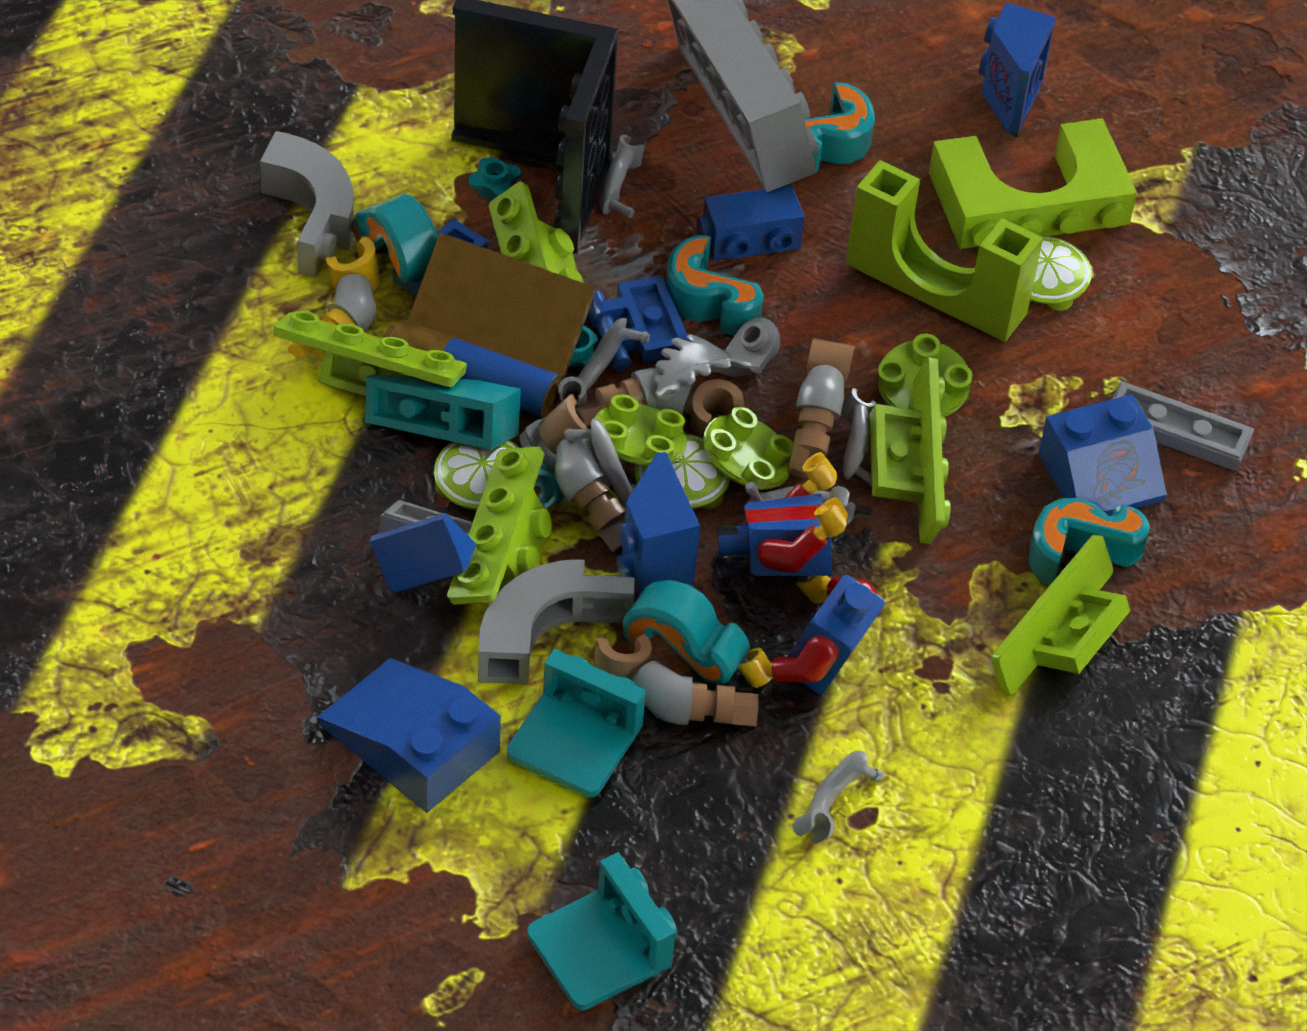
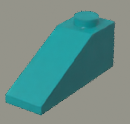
M371 374L366 377L365 423L492 450L519 435L521 389L470 379H460L453 387H446L411 376Z

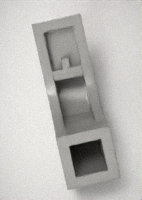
M276 131L260 160L262 194L298 203L311 213L297 240L298 273L316 278L324 260L326 261L325 258L333 257L336 247L349 250L354 236L352 230L354 219L352 183L343 165L326 149L307 139Z
M585 560L552 562L535 567L517 576L498 592L496 599L490 602L484 614L479 635L478 682L529 684V665L532 648L536 641L553 627L570 622L623 624L622 620L633 605L634 578L617 577L614 575H584Z

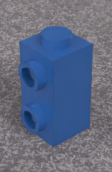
M793 185L782 186L766 192L765 189L710 196L704 198L703 216L697 217V234L711 236L710 254L713 261L801 249L804 214Z

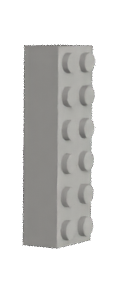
M666 0L679 49L765 191H772L817 173L813 154L818 153L819 149L810 127L806 128L805 119L811 117L806 99L802 92L795 94L794 85L788 70L785 67L779 69V63L773 47L770 43L764 45L760 28L755 20L749 21L743 1Z

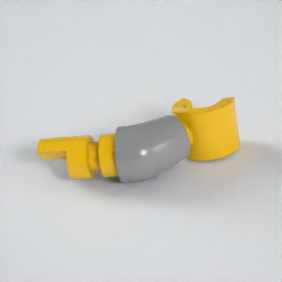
M363 236L357 243L359 259L356 261L342 264L337 261L336 256L325 258L330 282L336 292L335 299L328 306V313L322 318V321L335 325H356L362 328L365 333L373 324L377 315L373 292L380 285L381 275L374 243L368 237ZM293 342L288 347V352L299 359L308 356L311 352L322 359L324 356L323 350Z

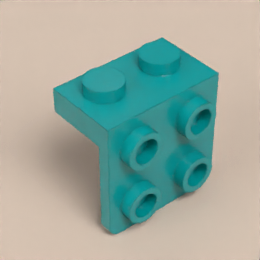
M554 649L544 663L543 694L509 743L507 758L523 768L584 796L595 797L601 792L643 726L646 689L637 686L626 677L614 676L594 667L581 657L570 656Z
M619 852L600 861L597 891L532 922L528 926L527 932L528 940L571 1004L578 1010H587L671 968L674 941L677 936L676 924L670 913L664 907L658 909L649 896V889L642 873L635 867L630 869Z

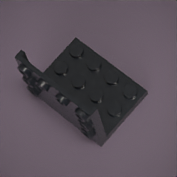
M455 0L452 8V15H455L454 129L451 134V141L556 162L558 166L564 167L563 171L559 174L556 185L555 197L562 199V204L558 205L554 228L563 230L570 237L574 246L572 253L578 254L611 158L618 29L480 0Z

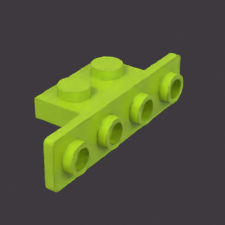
M519 181L489 203V210L501 254L584 283L582 276L576 268L572 254L574 246L570 237L563 230L556 229L538 220L527 184Z
M290 312L274 325V336L324 351L320 383L366 396V377L371 374L411 376L446 387H453L466 373L467 363L455 360L454 356L448 352L441 350L424 351L410 347L407 341L397 337L379 338L366 334L362 328L356 325H335L324 322L311 312Z
M929 357L913 381L914 410L875 404L869 413L872 496L917 502L920 543L931 544L938 532L946 528L951 511L949 500L944 499V485L947 480L949 465L948 460L942 456V443L945 439L947 424L946 419L941 417L940 403L944 395L945 382L944 378L939 376L938 359Z
M540 446L501 449L498 451L468 534L476 543L474 552L466 571L454 575L447 594L452 604L493 602L497 597L501 584L504 587L517 576L539 566V558L545 540L549 537L552 529L550 513L543 507L534 491L545 456Z
M1092 535L992 654L991 662L1002 693L1013 695L1037 665L1080 674L1131 611L1126 595L1100 591L1114 571L1103 536Z

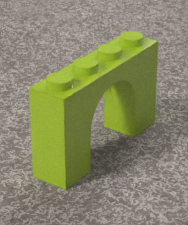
M1103 118L1060 125L1054 156L1067 185L1046 193L1020 191L999 180L992 172L977 136L934 141L929 176L959 248L980 246L1001 218L1039 236L1072 234L1081 231L1130 225L1137 191Z
M879 160L856 188L846 265L1006 342L1028 313L1043 237L1001 218L980 244L975 268H963L953 265L936 255L925 244L917 230L915 208L920 179Z

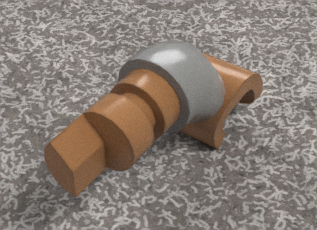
M816 338L812 340L807 362V376L800 387L795 408L800 413L798 424L802 429L797 430L795 433L788 472L794 476L805 479L806 474L802 467L806 460L819 452L825 456L828 453L830 437L826 432L832 431L834 420L839 419L841 416L844 402V386L850 372L855 346Z
M649 368L632 372L630 379L620 381L619 388H616L614 384L597 388L595 391L597 402L577 408L575 411L580 420L589 428L596 414L605 407L610 406L613 396L629 395L635 398L639 404L648 405L659 410L672 409L679 412L683 417L689 414L691 429L697 436L703 438L704 431L712 420V415L709 412L716 411L728 415L733 408L744 407L743 393L736 385L726 380L714 379L700 384L696 390L694 384H682L679 393L672 394L665 401H660L655 395L658 386L653 382V378L663 373L656 368Z
M571 394L539 422L538 431L545 446L556 455L554 477L560 491L569 503L575 502L581 511L588 510L591 515L587 518L613 553L622 548L619 525L623 524L621 518L625 515V509L617 498L610 500L607 496L610 489L603 481L606 476L599 466L592 445V438L573 439V441L565 440V430L589 429L576 414L575 407L578 403Z
M645 633L636 638L635 649L632 654L618 653L610 647L609 639L597 638L593 666L614 676L626 677L637 686L646 689L645 706L657 719L667 723L687 726L689 720L704 721L705 716H713L714 723L757 726L758 694L735 692V687L717 685L715 691L707 690V684L693 683L692 677L678 675L657 661L650 662L652 646Z

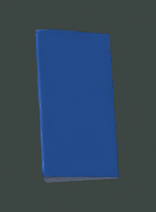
M446 513L373 535L369 541L387 585L393 593L465 572L476 546V543Z

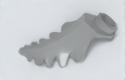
M751 319L740 327L725 350L691 334L686 336L691 342L679 338L672 339L671 342L680 351L669 348L661 351V354L670 360H660L656 363V369L663 374L656 375L653 378V382L658 386L655 395L660 401H665L672 394L679 393L682 384L692 385L696 380L695 376H707L711 371L732 377L760 374L768 361L773 359L779 351L780 334L778 328L769 319Z

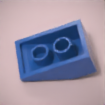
M392 658L317 716V723L426 813L500 752L501 716L464 686Z

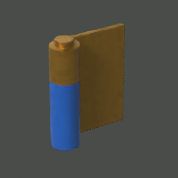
M439 233L409 319L400 320L396 326L390 325L383 338L397 337L407 341L410 347L424 351L441 350L454 356L455 360L467 363L466 373L461 379L481 380L521 389L520 412L543 420L552 411L557 400L558 385L565 378L597 288Z

